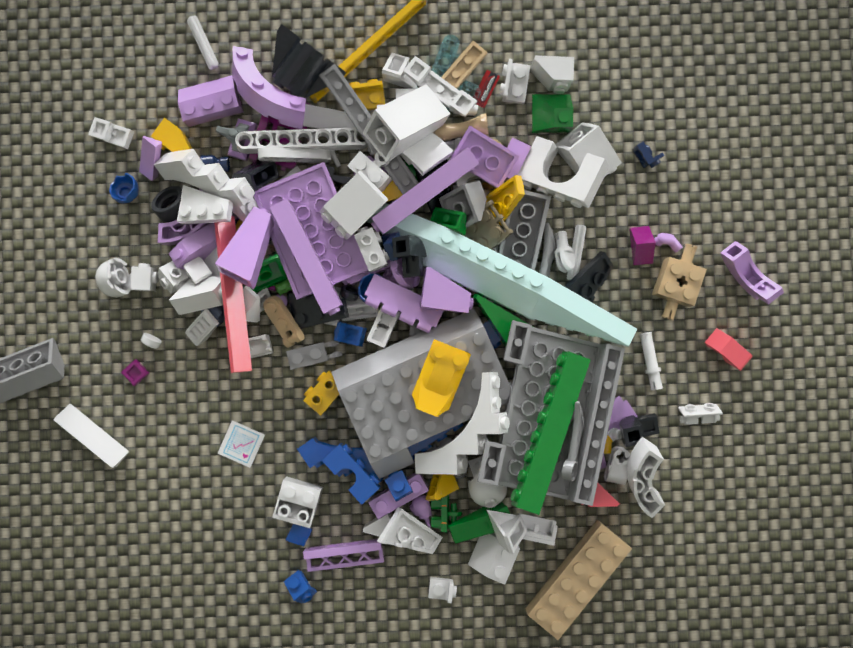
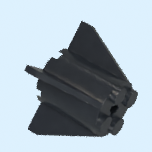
M281 24L276 35L272 70L273 83L281 89L285 86L290 90L289 94L307 98L327 87L319 75L334 65V63L328 58L324 61L323 54L305 41L301 44V38ZM338 67L343 76H345L346 72Z

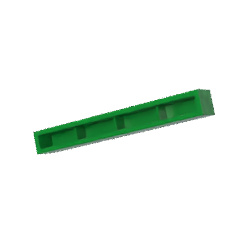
M569 351L562 352L558 356L556 372L550 378L551 386L543 399V410L537 417L538 425L536 431H533L530 438L532 442L530 449L526 451L524 456L525 464L523 470L519 471L517 477L519 481L517 488L511 494V505L537 515L540 514L575 409V402L578 400L591 361L590 359Z

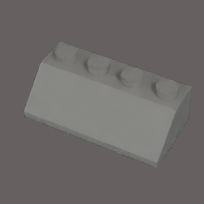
M54 338L0 358V403L64 378L65 365Z

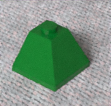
M532 94V133H570L573 128V105L570 94Z

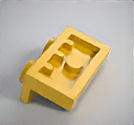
M371 79L367 83H349L368 111L377 109V105L386 104L382 81Z

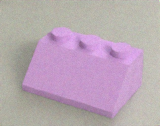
M232 75L178 90L180 113L183 122L188 127L243 113L237 86Z

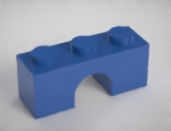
M340 443L322 461L334 475L342 469H350L355 473L356 482L349 488V491L362 505L379 490L380 485L378 483L380 480L374 473H368L365 469L367 467L360 458L357 460L352 455L354 451L349 445Z

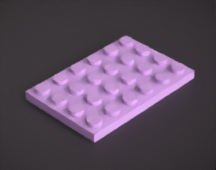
M325 162L266 185L255 191L254 194L259 209L264 208L271 213L274 221L271 239L297 300L311 295L313 292L269 208L285 199L291 202L333 285L369 271L354 234L348 240L341 238L335 232V228L330 223H326L321 217L319 211L337 193Z

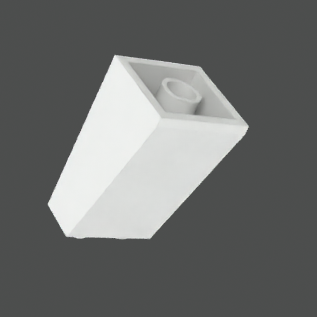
M426 84L375 109L363 134L383 159L389 162L443 126L450 112Z

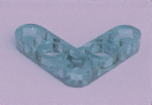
M447 35L443 39L431 71L438 74V70L442 71L440 77L453 64L458 52L459 39L455 35ZM453 41L454 46L451 47L450 54L446 53L448 49L447 43ZM443 57L449 60V64L445 67L441 66L438 62ZM465 80L460 86L459 91L463 90V85L466 86L465 90L471 92L474 89L477 96L473 95V98L478 101L481 94L480 87Z

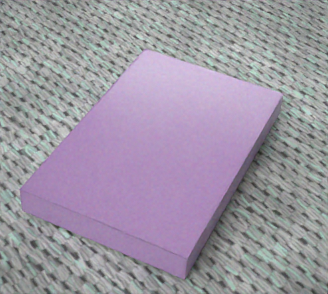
M469 125L449 160L468 147L480 163L469 172L498 188L504 183L519 155Z

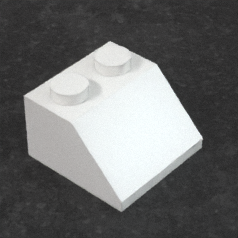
M535 55L530 72L548 91H553L555 94H563L569 90L574 79V57Z
M491 533L478 538L468 565L484 576L505 585L520 547L518 545L514 554H510L499 545L496 534Z

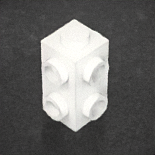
M368 226L358 229V233L354 234L369 272L371 273L388 266L387 261L390 259L387 252L380 247L379 243L382 242L379 232H374L373 228H368Z

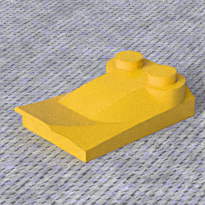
M433 339L412 392L416 409L436 417L450 409L468 365L470 353Z

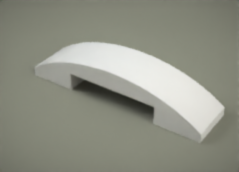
M416 56L403 70L419 87L427 84L444 106L461 116L466 117L477 103V100L462 89L459 91L431 71V67Z

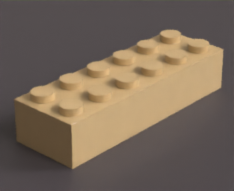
M597 519L525 608L527 615L559 640L632 548Z

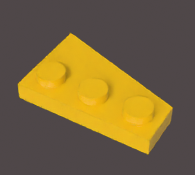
M514 175L486 196V203L493 200V205L498 213L503 215L504 222L525 195L522 177ZM489 208L494 217L496 218L494 212L491 210V208Z

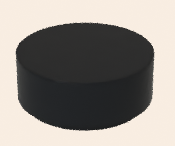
M348 285L341 287L339 293L341 297L350 301L358 300V289Z

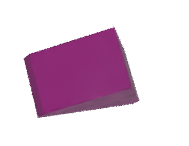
M650 227L629 228L633 266L653 264L656 242Z

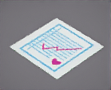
M232 420L218 454L251 468L265 434Z

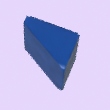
M293 524L286 537V541L304 547L313 529Z

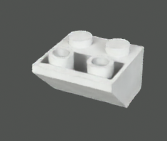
M286 477L283 479L272 518L310 528L323 487Z

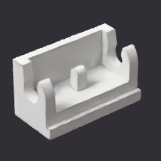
M264 334L248 338L251 358L273 353L269 335Z
M518 513V515H521L527 531L523 539L555 545L558 527L556 521Z

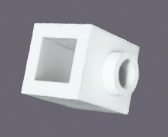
M138 263V267L132 266L130 290L156 292V283L159 281L157 269L150 267V264Z

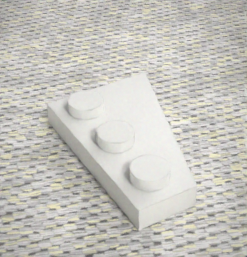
M183 185L177 222L180 224L231 222L233 202Z
M398 507L377 541L382 544H390L433 554L443 537Z

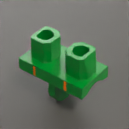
M449 494L439 500L431 501V509H441V516L431 517V527L441 529V532H447V529H449V516H451V523L457 521V516L462 515V510H457V503H451V510H449Z

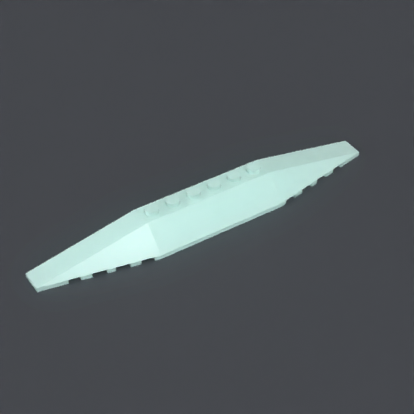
M385 203L372 217H374L376 214H378L380 211L386 208L389 204ZM410 214L384 233L399 232L400 236L411 235L418 237L426 250L427 257H423L424 267H431L446 278L528 319H536L545 322V324L557 325L566 328V330L585 333V335L591 337L596 336L603 338L605 341L629 347L637 331V328L554 280L461 234L417 215ZM371 217V218H370L369 220H367L366 222L371 224V223L374 222V221L372 220V217Z

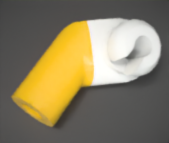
M611 428L608 431L604 454H611L612 442L622 438L621 431L618 428Z

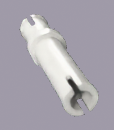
M652 332L639 334L647 368L645 372L648 374L651 390L663 389L659 372L661 367H658Z

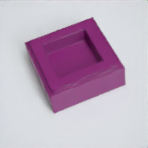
M137 359L132 361L121 372L133 386H137L149 374Z

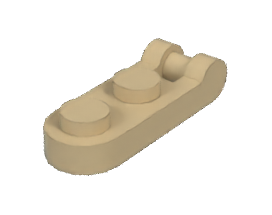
M277 296L267 298L263 303V308L283 338V344L289 348L295 342L304 340L305 337L302 330L283 301Z

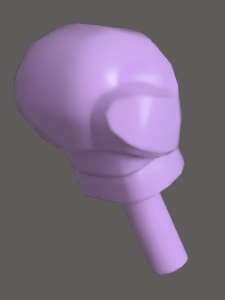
M418 496L412 500L410 510L419 519H424L427 527L431 528L429 516L432 515L430 503L425 500L426 496Z

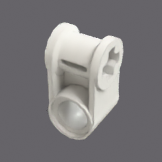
M615 446L611 449L604 474L605 481L622 485L626 484L630 453L624 447ZM621 453L624 454V456L620 457L619 459L616 457Z

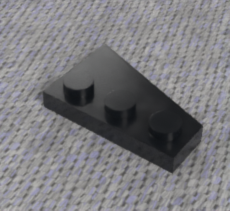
M600 251L564 287L593 303L595 299L594 294L598 287L604 284L614 266L607 254Z
M287 293L292 316L300 329L349 318L346 299L340 298L343 306L339 307L341 311L330 316L329 313L323 314L314 295H308L297 300L294 293Z

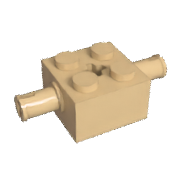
M685 244L681 260L672 257L663 260L652 295L667 301L661 316L663 318L674 320L678 304L686 307L695 306L707 270L692 263L698 248L695 245L692 247V244Z

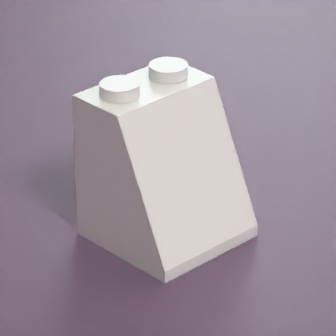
M582 122L555 144L559 149L558 153L575 174H577L587 153L605 158L609 165L606 175L616 171L617 166L622 163L598 125Z
M360 170L319 212L322 219L326 223H330L341 238L348 240L388 199Z

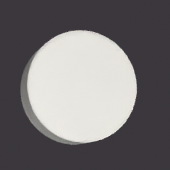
M144 333L141 338L143 344L154 349L159 348L162 342L159 338L148 333Z

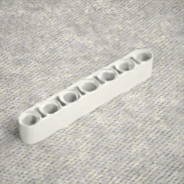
M357 128L243 131L238 133L235 138L237 149L244 154L258 153V149L262 147L325 149L332 151L365 149L368 146L366 141L360 142L357 140V136L361 135ZM324 136L328 139V142L320 143L318 138ZM339 136H345L347 138V142L341 143L338 141L337 138ZM301 137H306L309 142L301 144L298 140ZM266 138L270 143L263 146L259 143L261 139ZM287 138L290 142L287 145H282L279 143V140ZM247 139L250 141V144L248 146H241L240 141Z

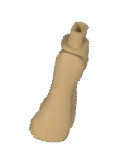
M486 113L461 123H445L432 133L443 141H449L457 137H463L470 125L489 137Z

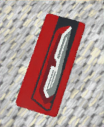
M486 70L473 96L477 100L476 105L485 108L500 78L499 75Z

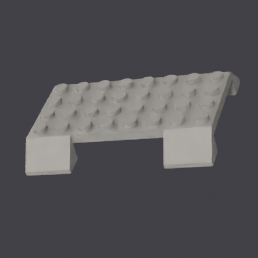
M475 309L470 310L467 314L463 313L440 323L436 328L431 327L429 333L422 331L332 371L340 397L367 458L379 479L415 463L408 449L409 446L472 418L480 396L482 373L498 372L500 378V412H506L511 392L510 384ZM433 339L471 354L450 409L439 417L416 409L412 397V392Z
M512 320L504 355V361L516 364L506 410L510 425L508 433L501 434L499 443L486 441L477 482L517 488L519 482L517 477L519 471L523 470L525 464L524 456L526 451L530 449L532 443L530 438L533 431H536L538 425L537 417L543 410V399L551 386L550 378L556 372L557 358L562 352L569 351L591 360L577 400L581 404L584 417V429L578 451V473L575 481L562 479V468L565 460L568 459L572 439L573 412L546 495L593 506L625 348L610 344H598L534 328L530 324Z

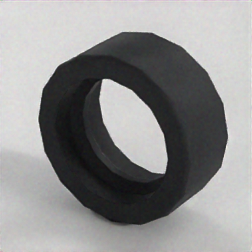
M167 187L153 199L151 204L152 210L163 222L177 220L182 194L181 187Z

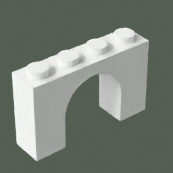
M536 136L518 173L522 177L524 188L529 190L531 188L537 189L543 195H554L555 199L562 202L565 200L570 201L572 205L578 208L582 206L589 208L609 169L605 158L587 153L577 174L572 179L563 183H555L549 180L548 172L559 149L553 141Z

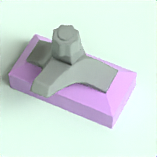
M238 118L235 128L217 126L216 132L231 142L228 156L244 161L248 160L249 154L239 152L235 138L240 132L256 131L258 126L256 123ZM247 139L240 141L241 146H248L250 144V141Z

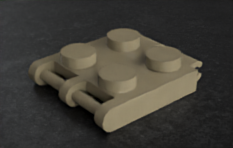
M493 200L485 204L481 221L467 227L465 237L471 240L474 239L475 242L491 250L514 233L504 222L503 215L499 214L494 207ZM489 208H491V210L494 212L496 218L494 217ZM499 222L502 224V226L504 227V229L506 230V232H504V230H503L502 227L500 226Z

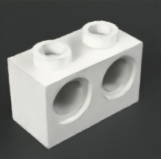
M382 305L367 337V341L385 348L400 316V312H397L394 318L381 311Z

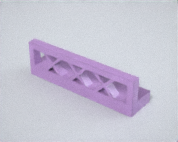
M378 539L306 547L303 555L304 560L307 562L308 572L383 563L382 543H379ZM379 550L380 558L372 559L366 553ZM360 553L362 555L357 561H352L347 557L348 554ZM337 555L343 557L339 563H333L328 559L330 556ZM322 558L323 562L320 565L312 566L311 559Z

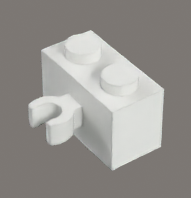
M359 151L347 166L355 174L361 170L383 192L392 179L381 167L388 165L390 161H380L381 155L377 152L375 160L372 162Z

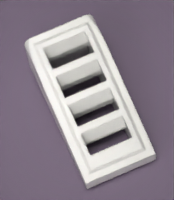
M205 309L188 327L185 333L198 346L210 337L219 322L208 309Z

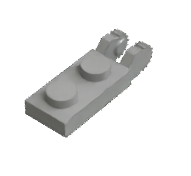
M322 342L286 351L290 370L342 356V352L339 351L329 355L326 352V347L337 346L339 342Z

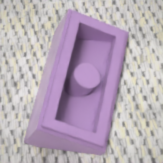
M143 136L139 172L153 181L159 174L154 163L160 159L162 142Z

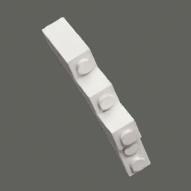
M194 149L165 153L154 163V166L164 180L185 182L209 194L233 202L232 212L242 222H244L254 206L259 208L252 197L255 192L245 177L230 179L219 163L204 165Z
M498 372L482 373L481 391L474 414L465 429L452 442L434 451L415 454L416 474L458 475L466 473L468 466L466 455L483 454L485 443L488 441L486 434L508 433L510 421L507 417V412H500L501 398L499 397L500 378Z

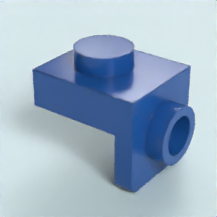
M338 322L334 330V341L363 347L367 328Z
M402 470L391 473L385 479L396 502L413 493Z
M301 570L296 571L284 581L289 593L296 602L306 603L317 593L316 589L310 586Z

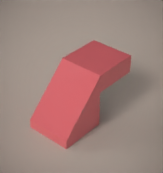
M718 328L704 342L706 346L722 355L725 362L740 371L753 357L735 339Z

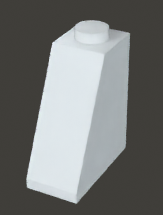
M210 276L197 284L189 279L169 301L179 315L222 306L220 277Z

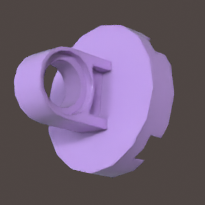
M399 258L397 261H390L391 268L387 269L382 276L408 290L417 286L420 281V277L403 278L402 258Z

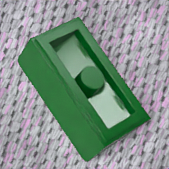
M435 207L430 221L465 236V212Z

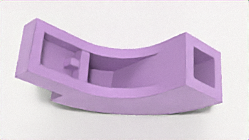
M735 241L721 252L723 261L730 273L741 287L756 300L760 298L769 305L784 293L781 286L761 273L754 264L749 249Z

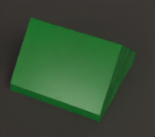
M276 252L264 256L256 286L252 289L255 293L288 279Z

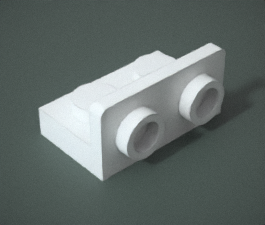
M509 59L508 64L503 66L502 76L506 77L505 83H501L499 95H503V102L524 105L531 65L512 63L513 59Z

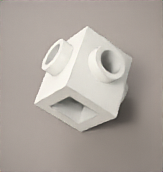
M173 261L160 267L157 275L161 286L165 290L167 289L170 294L178 291L189 280L186 271L177 268Z

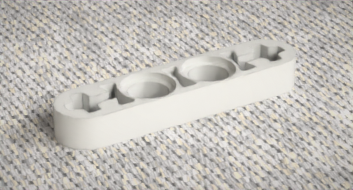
M262 147L258 149V160L328 163L331 162V151L325 149Z

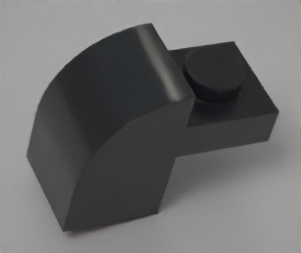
M411 235L393 237V258H402L403 278L424 276L423 257L427 256L422 241L418 237Z
M655 413L639 417L631 415L619 422L622 442L625 447L635 446L642 437L660 434Z

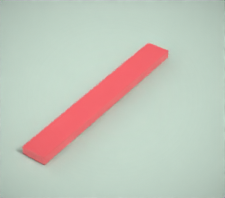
M231 216V222L214 223L218 258L236 233L235 216ZM220 273L231 373L252 371L243 286L242 283Z

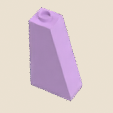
M254 206L215 263L220 273L252 289L256 286L274 227V221L268 210L264 208L259 209Z

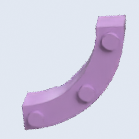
M233 46L232 77L242 98L263 116L268 118L269 115L278 119L280 124L302 129L306 98L288 94L270 84L257 70L253 61V50Z

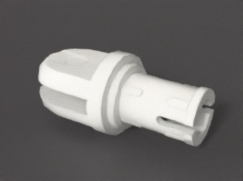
M558 231L554 234L557 244L554 255L558 269L566 273L572 271L575 267L573 248L569 247L567 232Z

